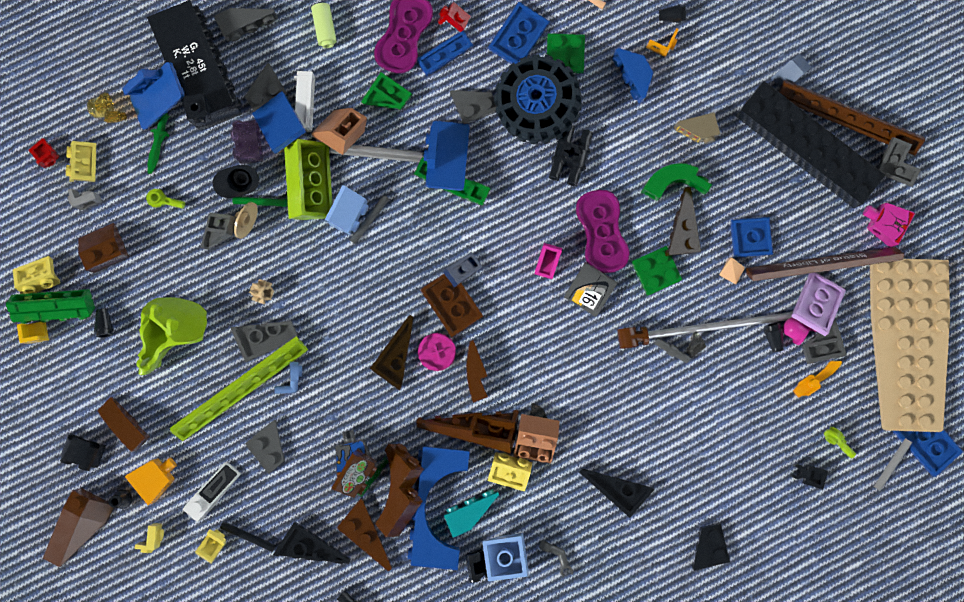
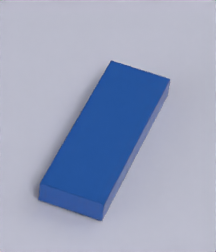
M463 30L419 57L417 63L427 77L472 49L473 44Z

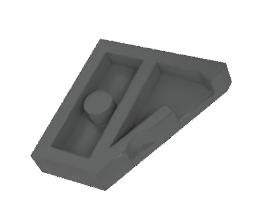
M268 63L245 95V98L253 111H256L281 91L286 96L288 94Z

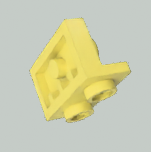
M72 141L66 149V157L70 158V165H66V176H69V182H74V180L95 182L96 143Z
M50 256L13 269L14 288L21 294L37 293L60 284V279L54 272L53 259Z
M495 452L487 481L525 492L531 473L532 462L509 456L506 453Z

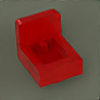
M453 2L448 7L445 5L441 9L438 23L441 25L447 21L459 32H462L471 16Z
M44 138L28 150L37 160L36 163L45 169L53 166L60 157Z

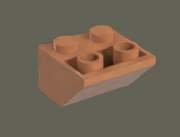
M352 108L334 110L312 132V136L344 155L365 132L367 117Z
M521 414L513 457L551 463L558 440L560 421Z

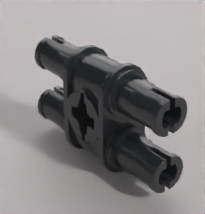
M572 125L573 128L568 133L565 131L562 134L563 137L556 141L555 153L551 157L553 164L549 179L559 181L563 167L567 166L571 168L567 184L577 187L581 173L586 169L585 165L588 155L591 153L589 147L593 132L584 129L579 144H573L571 141L575 127ZM570 153H573L572 158L569 157Z

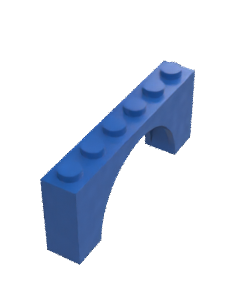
M423 446V450H419L418 461L421 462V467L424 470L416 480L419 481V489L415 490L423 502L412 516V520H415V528H411L410 540H413V547L408 550V560H411V566L458 570L460 547L447 544L435 535L428 524L425 508L428 493L438 480L453 472L468 471L470 450Z

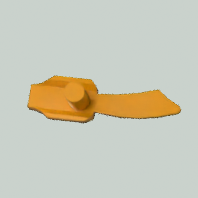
M830 361L815 377L810 374L801 380L793 390L798 398L809 396L820 389V382L831 376L840 367L842 361Z

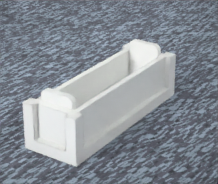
M297 71V76H294L295 81H297L295 112L305 130L312 132L315 76L313 72Z

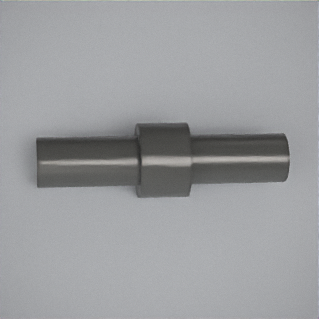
M656 338L654 344L665 350L666 354L671 357L675 356L686 364L689 362L691 357L678 350L677 346L670 345L662 339Z

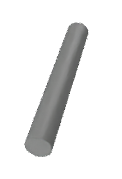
M906 438L904 439L873 487L879 491L882 490L911 446V441Z

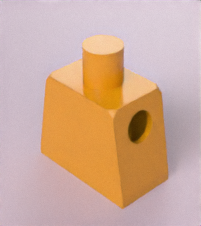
M170 457L163 463L159 459H154L127 474L125 478L146 504L150 505L155 503L175 480L170 472L177 467V464Z

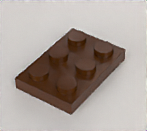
M445 274L420 289L451 337H454L484 317L462 283L454 287Z

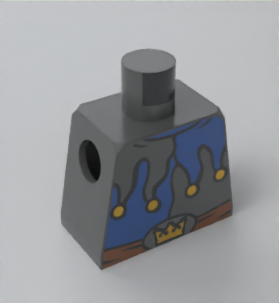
M353 429L343 431L344 443L336 445L337 478L355 450L358 449L371 457L365 439L356 440Z

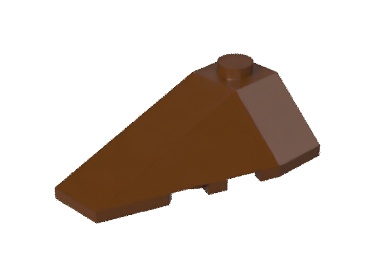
M83 488L72 490L61 511L43 559L61 567L93 534L107 523L114 508L109 505L108 501Z

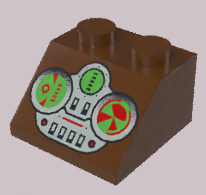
M358 449L355 450L331 489L353 498L357 494L361 495L367 486L364 483L367 477L372 478L377 470V467H375L377 461Z

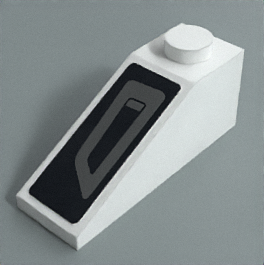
M226 461L182 510L196 522L204 519L241 473Z

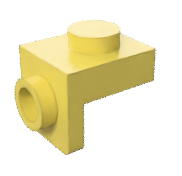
M153 523L149 525L147 542L135 544L134 549H141L140 552L152 553L153 550L159 548L160 541L164 537L162 524Z
M209 529L207 536L197 548L195 554L212 564L226 544L225 535L218 530L212 531Z

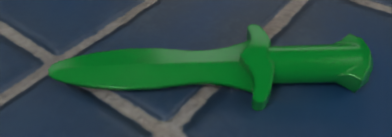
M168 113L159 119L157 129L150 130V132L154 133V141L148 157V174H152L157 165L163 139L165 136L169 137V134L165 132L167 120L170 118Z

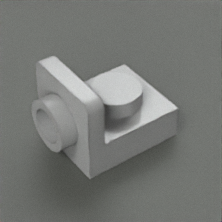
M72 188L68 189L70 205L79 210L102 203L100 195L95 192L86 191L79 195L78 191Z

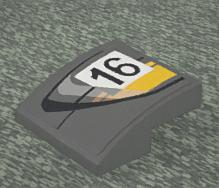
M585 262L564 295V298L597 317L618 282Z

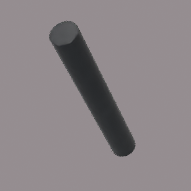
M223 521L220 529L268 551L273 552L276 548L275 544Z

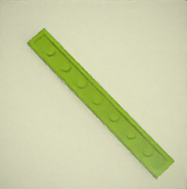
M297 336L170 427L171 433L181 441L186 440L281 371L290 362H293L307 352L308 348Z

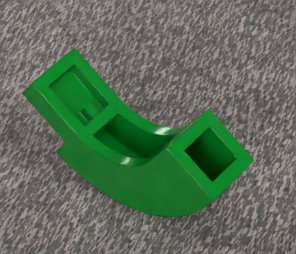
M678 163L665 166L656 171L646 182L641 193L658 201L666 187L673 183H684L702 194H706L712 184L709 183L707 178L700 175L696 176L699 168L689 164Z

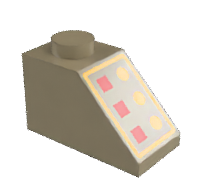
M714 112L678 121L674 126L677 132L697 143L704 142V144L715 142V139L720 135Z

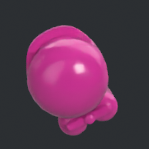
M793 317L787 319L783 325V333L792 338L793 343L796 345H800L805 340L809 331L817 332Z

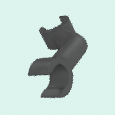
M542 540L539 546L541 550L558 555L562 577L564 578L563 571L566 568L570 569V573L573 575V569L568 564L564 549Z

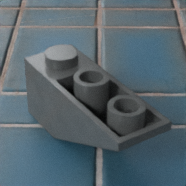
M230 8L215 15L214 18L227 42L239 40L244 34L254 33L263 25L274 23L278 16L274 9Z

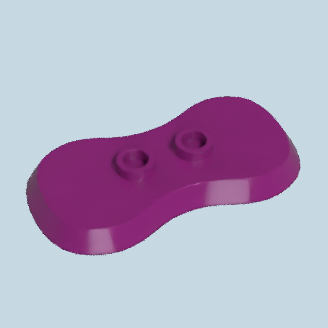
M428 0L392 1L389 10L388 29L377 42L374 49L375 61L380 67L394 73H405L414 67L418 58L420 35L430 24L433 17V8Z
M594 190L583 194L577 201L576 214L586 232V262L602 273L616 272L626 266L630 255L629 247L619 230L620 203L617 197L607 190Z

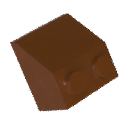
M115 223L78 238V254L86 271L96 273L129 258Z

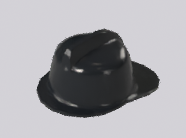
M232 166L217 172L212 182L213 189L221 197L235 198L253 192L258 187L259 176L250 166Z

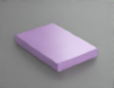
M809 273L791 317L826 336L829 334L846 290L818 273Z

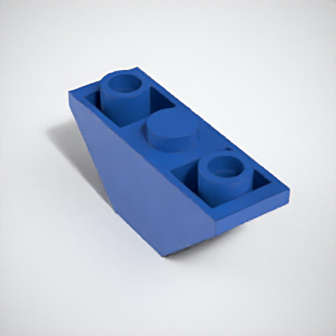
M618 48L614 52L613 62L617 68H620L624 83L630 86L632 98L641 104L646 98L653 71L645 56Z

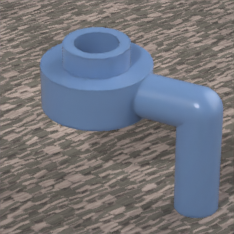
M290 362V386H275V394L296 393L298 391L299 377H302V365H298V362Z

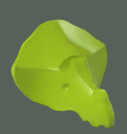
M169 297L155 298L143 307L139 329L143 347L138 354L139 359L136 363L139 368V375H147L160 368L164 356L176 345L193 344L203 340L207 327V312L201 305L193 301Z

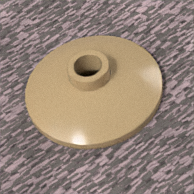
M253 202L247 203L235 214L237 218L234 234L239 239L249 234L256 221L258 208Z

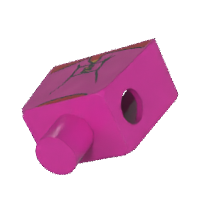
M889 203L881 204L877 209L868 205L863 211V215L871 219L867 229L889 247L899 245L915 215L914 212Z

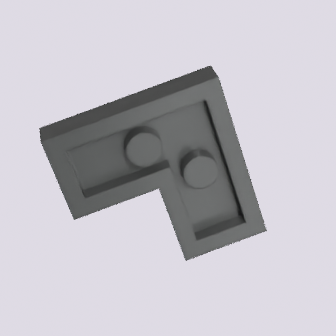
M892 137L877 169L884 173L885 177L913 187L921 171L919 168L904 163L912 144Z

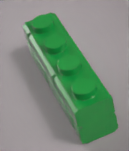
M90 289L14 294L6 302L11 321L27 324L31 321L44 323L54 319H59V321H66L70 318L84 320L91 317L95 309Z

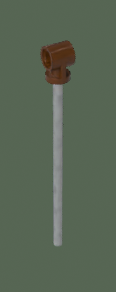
M793 312L648 331L646 326L640 327V331H636V327L618 329L617 334L620 349L638 347V342H641L643 346L649 345V339L786 321L791 318Z

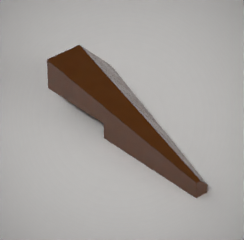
M513 410V413L502 414L501 411H496L492 415H483L482 413L452 415V418L435 416V419L426 420L418 417L416 424L417 428L511 453L516 437L519 410Z

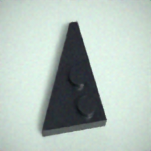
M581 468L578 471L629 518L654 491L652 487Z
M296 521L273 553L274 556H287L296 559L304 558L321 562L329 561L338 564H349L351 558Z

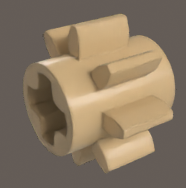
M259 279L258 283H252L249 291L253 296L252 300L262 304L272 300L271 298L274 290L271 288L272 283Z

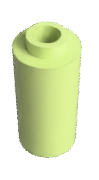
M328 3L315 4L311 7L318 45L323 48H331L337 40L330 5Z

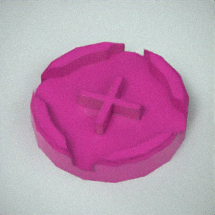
M433 333L424 337L419 344L418 356L422 365L427 369L441 371L450 367L454 362L456 348L448 336L441 333Z

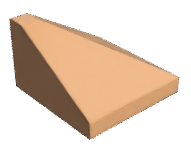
M730 257L727 259L719 275L737 284L745 267Z

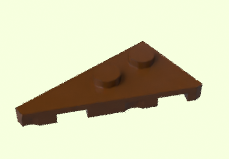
M360 498L338 525L337 529L389 572L392 569L390 559L384 550L377 529L374 527L373 520L364 504V499Z

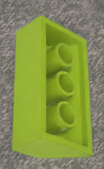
M296 139L284 148L289 219L297 220L325 219L333 205L329 146L323 142Z

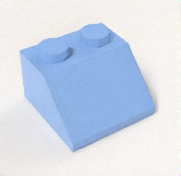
M342 185L325 220L330 226L351 235L352 232L357 231L360 225L358 220L361 215H365L368 209V202L361 195Z
M523 533L504 535L482 541L488 581L528 576L529 568Z

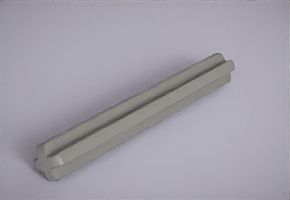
M352 145L344 154L420 162L421 158H424V153L419 151ZM330 147L332 154H340Z

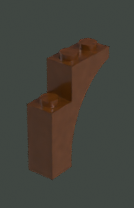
M400 443L388 444L385 448L390 466V490L384 510L375 525L386 538L399 537L423 502L418 496V492L412 486L424 469L419 465V461L412 457L407 448Z

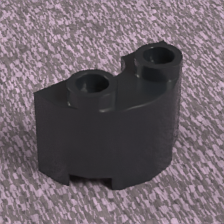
M69 433L60 455V462L69 465L74 463L79 465V469L90 471L91 467L98 468L106 445Z
M479 549L467 553L465 556L470 583L481 581L484 575L485 578H488L484 551Z

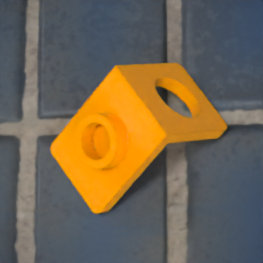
M675 29L667 47L649 40L646 48L665 57L669 49H674L678 41L675 37L679 29Z

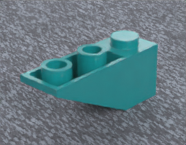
M493 489L482 493L483 497L478 499L472 497L465 500V504L460 507L456 504L446 509L447 512L444 513V518L453 538L470 531L499 496L498 490L493 491Z

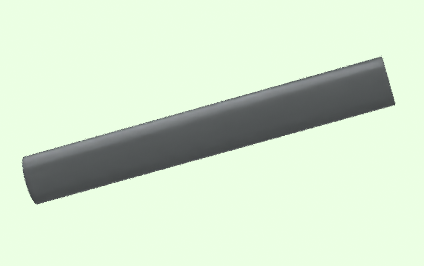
M385 195L381 197L351 237L350 241L356 245L389 201L388 197Z

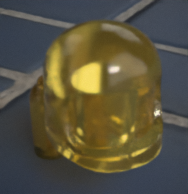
M101 93L99 97L91 98L87 102L88 113L94 118H104V121L107 123H116L127 119L125 112L114 111L113 102L108 93Z

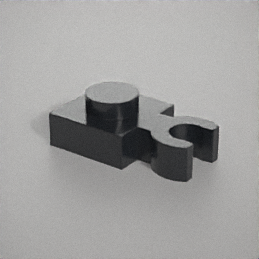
M793 464V467L799 469V473L797 475L790 474L792 478H803V484L823 490L828 474L827 470L807 465L805 470L802 465Z

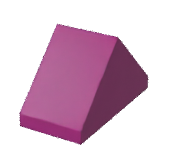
M544 243L534 274L553 279L563 248Z

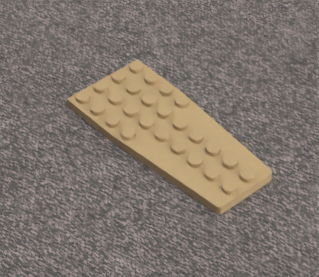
M904 259L901 261L870 265L871 324L882 429L887 431L942 432L944 426L950 327L949 260Z

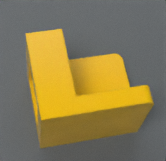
M46 322L17 324L20 343L33 344L49 340Z

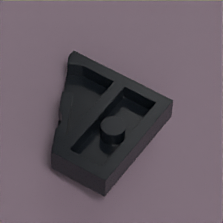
M721 523L700 527L699 541L696 544V555L694 563H692V569L695 571L729 563L730 559Z

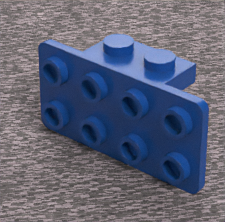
M166 62L158 70H149L147 68L139 70L138 74L130 79L122 88L124 95H131L130 100L143 130L150 128L184 97L183 88L171 62Z
M434 121L432 123L430 133H426V145H429V148L424 150V161H427L426 187L458 191L464 189L470 130L468 124Z

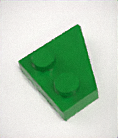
M380 72L361 103L403 110L413 94Z

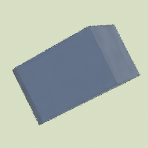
M799 54L773 75L771 79L780 88L784 79L794 83L812 67Z

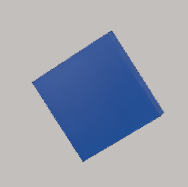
M769 217L730 221L734 258L773 255Z

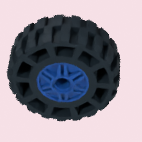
M539 54L532 55V58L523 57L520 59V62L512 63L509 66V70L503 72L500 76L501 83H497L495 88L497 94L494 96L496 112L508 133L516 136L518 140L522 142L527 140L534 145H537L538 142L548 144L554 138L556 140L562 138V134L565 131L568 133L573 128V122H577L579 111L582 108L579 82L577 77L574 76L572 69L569 66H565L564 62L560 59L555 61L552 56L545 55V57H540Z

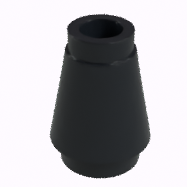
M678 4L659 9V21L674 23L686 21V6Z
M97 309L94 324L96 337L106 338L112 336L114 328L108 309Z
M780 323L765 325L764 333L772 352L783 351V327H781Z
M124 489L118 490L109 499V505L112 508L125 509L132 503L131 493Z

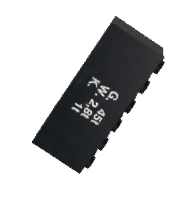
M187 0L148 16L147 19L165 63L171 62L183 88L184 96L203 93L208 98L212 121L206 122V125L195 127L201 132L242 115L240 110L242 108L241 101L233 92L235 87L226 75L228 70L220 59L221 53L213 42L214 36L211 30L208 29L206 25L208 23L199 6H194L191 0ZM183 98V99L181 100V102H182L183 107H184V109H185L184 98Z

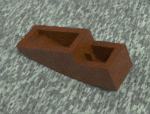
M474 340L469 343L466 368L469 391L474 403L487 398L481 382L482 378L487 377V373Z
M110 397L97 410L111 431L131 452L137 451L150 438L138 425L139 422L113 397Z

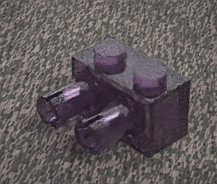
M255 120L234 121L232 123L233 129L230 130L231 139L235 142V148H233L234 159H237L240 164L263 162L258 123Z

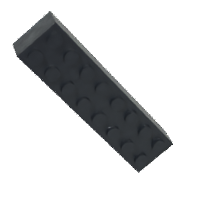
M765 81L757 87L735 115L852 208L863 205L885 176L884 173Z

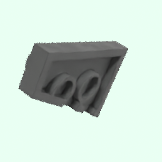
M292 321L230 327L245 362L254 360L282 347L296 336L299 338Z

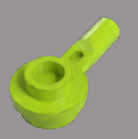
M152 189L146 196L147 203L154 208L165 205L181 209L185 207L184 201L169 198L160 189Z
M834 427L825 430L824 436L827 442L833 445L837 444L851 459L856 456V453L846 444L847 441L840 430Z

